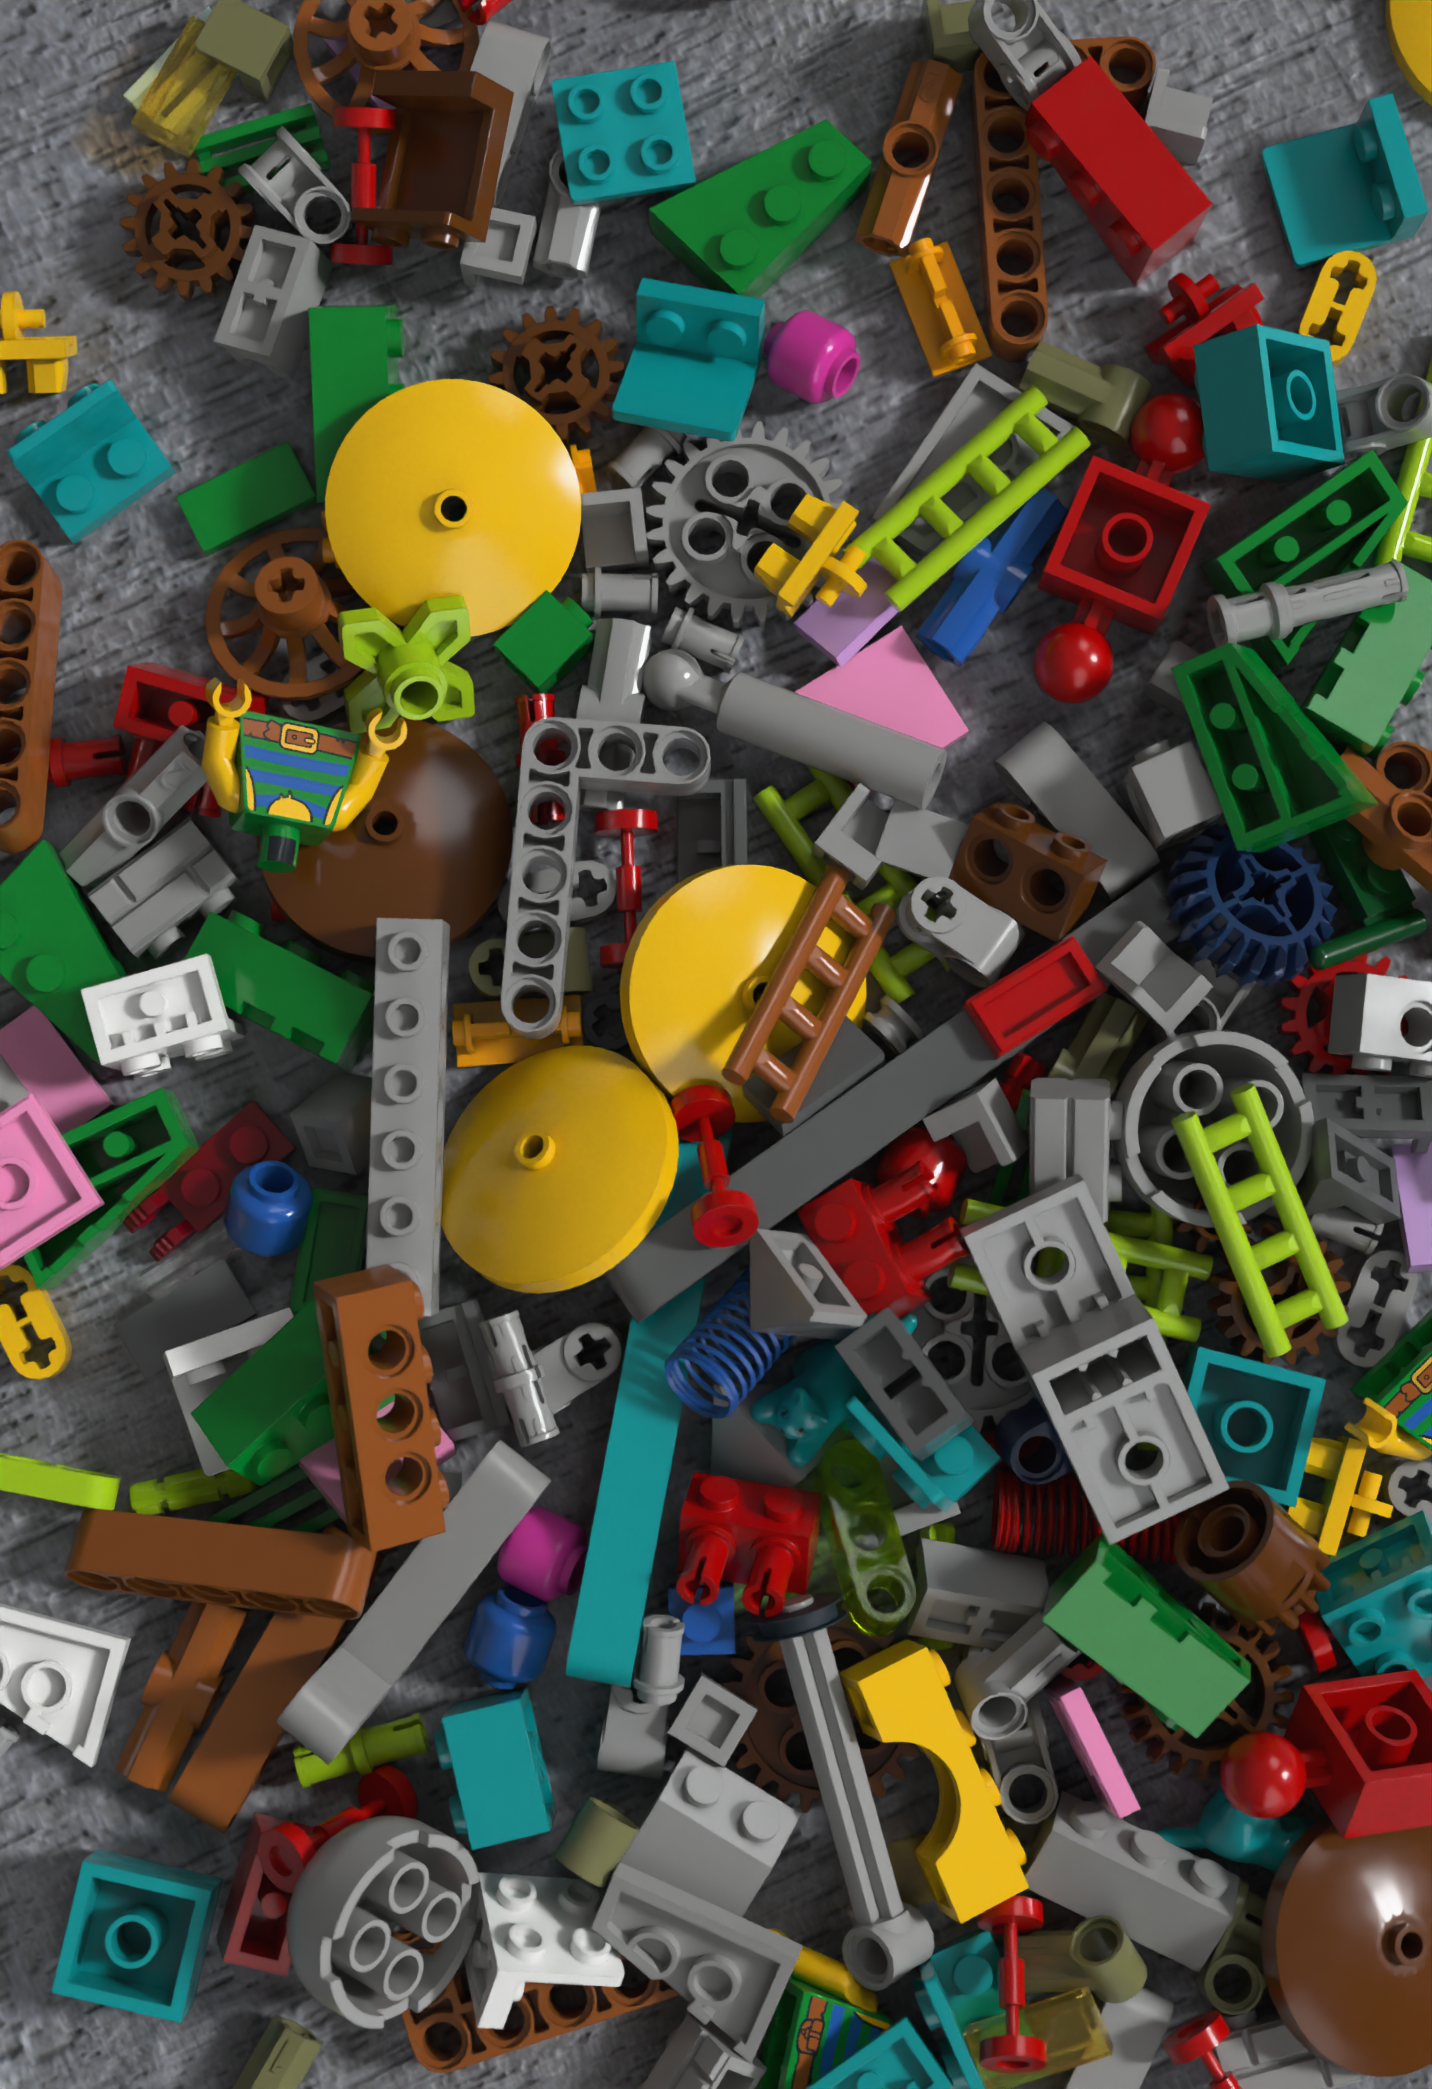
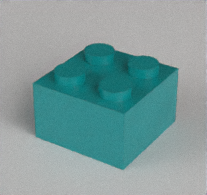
M1255 324L1193 345L1196 363L1194 383L1200 396L1204 428L1202 447L1208 460L1209 471L1285 483L1345 465L1329 341Z
M1188 1346L1181 1381L1226 1481L1244 1480L1255 1483L1264 1489L1277 1503L1296 1507L1326 1379L1202 1347Z
M528 1685L453 1703L443 1715L440 1729L434 1730V1738L442 1769L453 1768L457 1787H455V1794L449 1796V1803L457 1835L468 1833L471 1849L475 1850L549 1832L555 1820L557 1809Z
M97 1849L82 1861L51 1993L181 2023L194 2006L223 1878Z

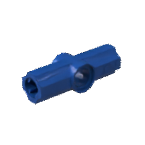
M1045 488L1040 489L962 558L950 580L953 583L922 625L916 638L940 659L961 667L987 632L986 630L997 614L1003 615L1016 599L1034 570L1032 564L1065 519L1069 510L1062 505L1054 494Z

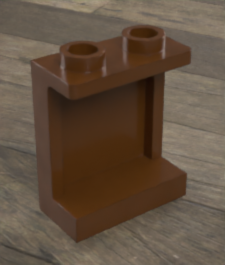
M377 70L372 95L396 107V129L391 130L377 207L353 208L351 221L373 231L371 239L374 242L395 248H408L410 239L420 240L421 243L433 248L451 251L458 249L459 242L485 243L514 92L477 71Z

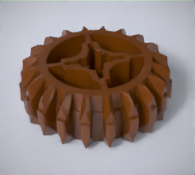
M1203 1602L1200 1609V1619L1223 1640L1230 1642L1229 1645L1242 1657L1247 1658L1254 1674L1255 1698L1250 1713H1246L1233 1700L1228 1705V1711L1225 1712L1223 1710L1217 1716V1718H1221L1236 1729L1235 1732L1221 1740L1209 1743H1194L1182 1740L1180 1738L1186 1730L1181 1727L1178 1731H1175L1166 1724L1163 1726L1160 1719L1149 1707L1147 1700L1130 1687L1116 1681L1118 1691L1125 1694H1136L1137 1700L1124 1703L1118 1708L1120 1716L1123 1719L1138 1717L1143 1719L1129 1731L1132 1741L1140 1743L1154 1736L1155 1738L1146 1752L1147 1758L1153 1763H1157L1171 1750L1168 1770L1176 1776H1180L1186 1769L1189 1759H1193L1192 1769L1194 1777L1198 1781H1207L1210 1774V1761H1216L1217 1769L1220 1773L1221 1761L1226 1750L1241 1736L1252 1732L1265 1731L1269 1723L1280 1729H1286L1290 1720L1282 1714L1273 1711L1274 1703L1289 1704L1294 1702V1693L1284 1688H1274V1682L1284 1680L1292 1675L1291 1667L1285 1663L1272 1665L1267 1663L1281 1651L1282 1647L1279 1642L1271 1639L1256 1646L1255 1644L1263 1632L1257 1626L1249 1631L1244 1627L1238 1632L1240 1623L1227 1611L1221 1623H1217L1216 1605L1212 1602Z

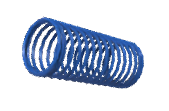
M750 1265L733 1283L732 1287L725 1292L724 1296L718 1300L716 1305L710 1309L707 1315L702 1318L699 1324L694 1327L691 1334L687 1335L682 1344H679L665 1361V1376L672 1390L688 1407L703 1416L715 1419L729 1417L739 1406V1402L743 1401L747 1396V1392H750L755 1387V1382H759L762 1379L764 1372H767L772 1367V1363H775L780 1358V1353H784L788 1348V1344H791L797 1338V1336L790 1335L788 1337V1335H783V1339L780 1340L776 1338L775 1334L768 1333L767 1335L761 1332H750V1320L746 1317V1315L750 1317V1311L739 1306L738 1300H744L750 1309V1297L746 1293V1290L750 1291V1286L745 1285L746 1281L750 1283ZM741 1290L742 1295H737V1291ZM729 1300H733L734 1305L729 1304ZM724 1309L726 1314H721V1310ZM729 1309L736 1310L742 1320L732 1316ZM712 1319H716L718 1324L712 1323ZM721 1319H727L734 1330L724 1326ZM738 1325L752 1334L760 1344L750 1339ZM708 1328L710 1334L704 1333V1329ZM713 1328L720 1329L726 1340L716 1336ZM730 1335L744 1344L751 1353L743 1349ZM696 1338H700L701 1343H696ZM705 1338L712 1339L718 1350L708 1346ZM764 1339L774 1343L775 1349L768 1348ZM722 1345L736 1354L742 1362L734 1358ZM697 1348L704 1349L708 1357L698 1352ZM756 1349L765 1352L767 1358H760ZM714 1355L724 1361L733 1371L725 1367ZM747 1358L756 1361L758 1368L752 1367ZM679 1359H684L686 1368L701 1387L718 1399L728 1401L729 1406L722 1407L713 1404L697 1393L683 1376L678 1364ZM689 1360L700 1365L702 1370L711 1379L725 1389L727 1396L705 1383L698 1376ZM738 1367L748 1371L750 1378L744 1377ZM730 1377L739 1380L742 1387L735 1386Z

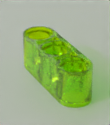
M842 1440L832 1445L825 1453L815 1473L813 1489L814 1492L821 1493L820 1516L849 1617L853 1625L863 1634L871 1637H885L894 1633L913 1609L916 1600L915 1584L878 1459L861 1442ZM836 1466L852 1468L858 1474L861 1486L857 1488L840 1486L834 1481L831 1475V1468ZM861 1526L870 1529L878 1539L879 1548L869 1551L858 1548L849 1537V1529ZM872 1588H881L888 1591L896 1601L897 1611L888 1614L876 1611L870 1606L866 1591Z

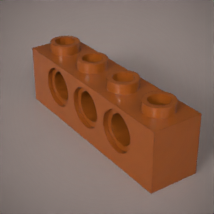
M388 1264L313 1282L348 1533L371 1553L445 1533L443 1508L449 1505V1491L442 1472L437 1469L435 1446H439L441 1443V1430L437 1416L433 1409L429 1407L426 1384L432 1382L433 1369L429 1354L420 1342L418 1321L424 1318V1302L418 1285ZM386 1331V1341L383 1347L377 1353L368 1356V1347L371 1340L378 1333ZM395 1394L392 1409L385 1416L377 1418V1410L380 1403L388 1396ZM403 1457V1465L398 1474L389 1480H385L389 1466L395 1460Z

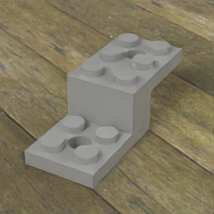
M1079 1173L959 1229L1031 1387L1055 1428L1109 1545L1230 1489L1154 1318L1135 1295L1085 1181ZM1045 1247H1057L1062 1250L1064 1262L1057 1273L1049 1277H1039L1032 1274L1030 1268L1031 1260L1037 1251ZM1140 1442H1151L1157 1445V1457L1151 1466L1139 1471L1130 1470L1125 1467L1126 1454L1133 1445Z

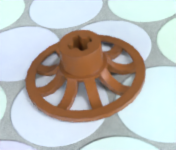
M304 0L294 26L293 54L298 75L308 95L332 119L333 106L342 105L331 98L321 84L338 78L357 62L361 65L359 80L354 95L347 107L368 106L373 93L377 70H402V68L409 65L416 71H441L419 50L421 45L441 48L464 45L462 62L458 71H470L479 46L478 25H475L468 19L473 13V9L470 7L463 13L458 0H451L458 11L463 26L456 29L430 28L420 24L418 21L431 13L443 0H416L412 3H406L404 0H344L351 10L349 19L343 22L327 21L314 17L322 0ZM309 34L329 40H347L348 43L340 54L329 62L312 68L308 52ZM371 129V134L385 136L390 135L391 130Z
M298 527L280 530L257 539L240 550L224 566L210 592L206 607L205 625L208 642L217 662L235 682L241 679L251 692L265 698L283 701L314 699L331 694L347 686L365 671V669L344 659L340 644L325 625L327 620L338 624V614L343 611L352 610L332 600V598L354 594L356 591L347 581L346 577L336 580L321 578L330 563H323V537H328V533L323 528ZM298 542L319 543L315 556L310 563L298 557L285 556L281 545ZM267 551L270 562L259 571L255 583L237 575L250 561ZM227 590L247 600L257 602L252 611L237 620L221 622L222 604ZM264 626L261 640L254 653L246 662L240 665L229 652L224 639L246 636ZM311 635L340 670L324 678L307 682L304 637ZM281 638L286 639L288 648L289 684L268 681L257 676L269 663Z

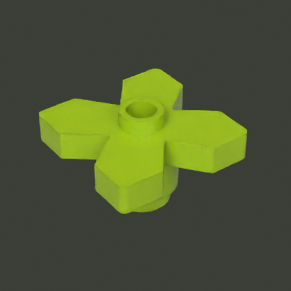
M457 595L425 600L403 631L375 607L343 611L338 614L339 644L343 657L347 661L365 669L362 674L344 689L346 719L352 733L367 732L365 726L366 717L372 710L381 708L382 716L375 730L390 728L399 715L410 720H423L432 716L437 722L469 718L474 715V688L469 672L448 661L471 641L469 611L462 596Z

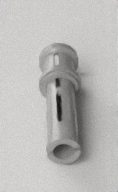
M1397 560L1359 571L1355 570L1314 580L1313 582L1284 587L1280 583L1276 584V582L1271 581L1263 583L1259 591L1228 599L1222 594L1210 596L1207 602L1209 628L1217 648L1229 642L1236 644L1265 636H1270L1273 640H1280L1286 638L1293 631V627L1304 625L1305 623L1342 616L1375 606L1403 602L1408 597L1406 594L1408 582L1405 570Z

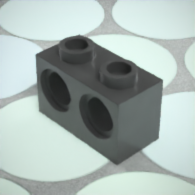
M889 1307L834 1346L911 1453L921 1461L975 1422L898 1316Z

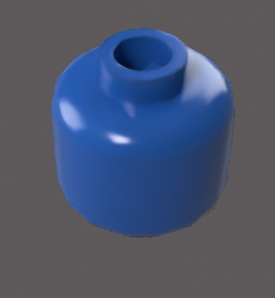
M263 1161L243 1168L233 1178L229 1190L224 1218L228 1236L238 1247L259 1256H280L293 1251L305 1238L313 1202L310 1183L293 1167L279 1161Z
M507 1586L501 1587L496 1594L485 1596L477 1603L464 1643V1653L470 1664L479 1670L478 1676L484 1683L500 1689H512L516 1686V1683L533 1681L543 1673L557 1629L556 1620L547 1609V1602L541 1601L515 1587Z

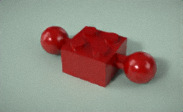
M1180 393L1161 394L1149 399L1140 407L1133 419L1130 432L1132 448L1139 459L1134 472L1094 455L1092 456L1050 554L1037 588L1077 605L1071 622L1060 624L1049 630L1038 642L1033 656V671L1037 683L1047 695L1057 701L1068 704L1084 703L1097 697L1107 687L1114 671V654L1106 638L1112 620L1153 636L1164 618L1211 507V504L1169 487L1174 474L1189 471L1205 456L1202 447L1204 428L1201 405L1187 395Z
M1416 1669L1303 1685L1283 1737L1272 1732H1252L1241 1736L1229 1746L1220 1765L1222 1790L1228 1801L1241 1813L1257 1819H1272L1280 1817L1293 1809L1300 1801L1305 1788H1311L1342 1839L1432 1825V1693Z

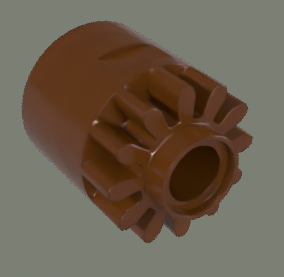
M1228 1481L1230 1489L1188 1508L1184 1513L1175 1535L1174 1551L1176 1560L1180 1568L1248 1631L1257 1626L1266 1636H1272L1277 1629L1278 1620L1290 1630H1295L1299 1625V1615L1305 1611L1309 1613H1316L1318 1611L1319 1605L1314 1600L1316 1591H1324L1330 1587V1581L1320 1572L1330 1564V1559L1318 1548V1542L1264 1489L1249 1481Z

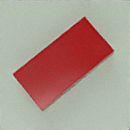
M1072 935L962 1004V1007L997 1060L1104 994L1108 989Z

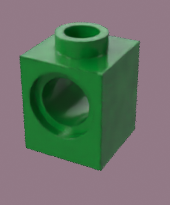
M546 590L493 645L498 658L536 694H549L593 649V635L588 630L593 621L568 596L559 602Z

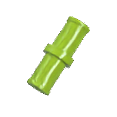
M420 1712L412 1714V1716L366 1729L362 1725L329 1765L305 1746L293 1747V1754L296 1758L294 1763L302 1787L306 1788L310 1787L311 1784L357 1771L363 1777L373 1772L375 1766L421 1753L422 1755L430 1753V1746L427 1742L429 1740Z

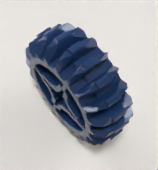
M1217 822L1212 827L1206 828L1196 838H1191L1180 850L1181 855L1170 867L1167 877L1171 882L1167 885V890L1163 897L1173 904L1167 920L1183 927L1178 942H1191L1197 949L1195 962L1208 959L1215 964L1216 978L1231 971L1239 987L1255 980L1262 989L1268 985L1275 984L1277 981L1284 984L1286 981L1298 976L1305 968L1310 967L1307 958L1308 951L1311 947L1323 945V942L1330 939V935L1334 932L1330 922L1333 920V915L1337 908L1326 901L1333 886L1317 879L1322 864H1309L1303 858L1305 844L1293 848L1287 843H1283L1261 853L1239 851L1235 846L1228 824L1226 823L1222 826Z

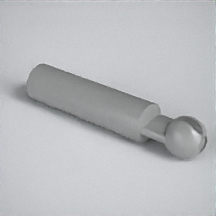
M668 649L652 656L645 664L642 690L646 694L648 701L661 710L677 711L694 705L715 713L717 730L723 734L858 785L861 783L870 790L920 809H925L928 806L940 782L947 758V751L944 748L742 672L737 673L727 683L703 675L697 660L684 650Z

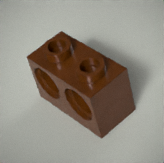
M997 802L972 817L951 869L949 879L955 881L959 886L985 904L1002 911L1013 920L1050 940L1058 942L1080 926L1108 860L1091 852V846L1082 838L1064 832L1055 833L1036 823L1034 815L1028 810L1014 804H1000ZM994 840L1002 843L1007 849L1009 864L1003 862L996 855L993 847ZM1048 869L1057 872L1062 877L1065 884V893L1058 891L1052 886L1048 877Z

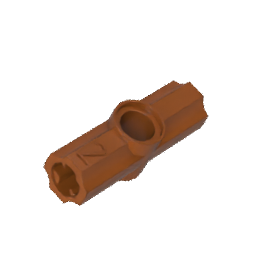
M931 59L926 61L913 60L891 128L883 141L882 155L855 235V242L862 244L871 252L887 257L907 256L908 247L911 244L928 188L935 176L937 160L964 79L963 75L955 72L950 65ZM902 150H914L922 155L925 162L915 168H905L899 165L893 156Z
M1347 746L1339 755L1379 805L1345 819L1362 833V845L1373 863L1383 869L1392 871L1404 869L1432 894V798L1423 792L1415 790L1400 791L1351 747Z
M191 1602L170 1650H165L162 1653L148 1679L140 1701L144 1707L127 1739L123 1753L119 1757L120 1760L116 1766V1771L123 1774L128 1780L146 1788H152L164 1793L169 1790L196 1729L201 1730L217 1701L225 1680V1676L221 1674L247 1622L246 1619L250 1610L242 1607Z

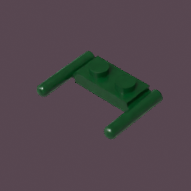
M1342 819L1308 833L1354 926L1360 924L1362 926L1361 929L1323 942V945L1311 947L1307 958L1313 969L1318 971L1328 969L1423 933L1426 930V917L1421 910L1414 909L1411 902L1416 898L1402 870L1392 871L1383 869L1373 863L1362 845V833L1346 819Z

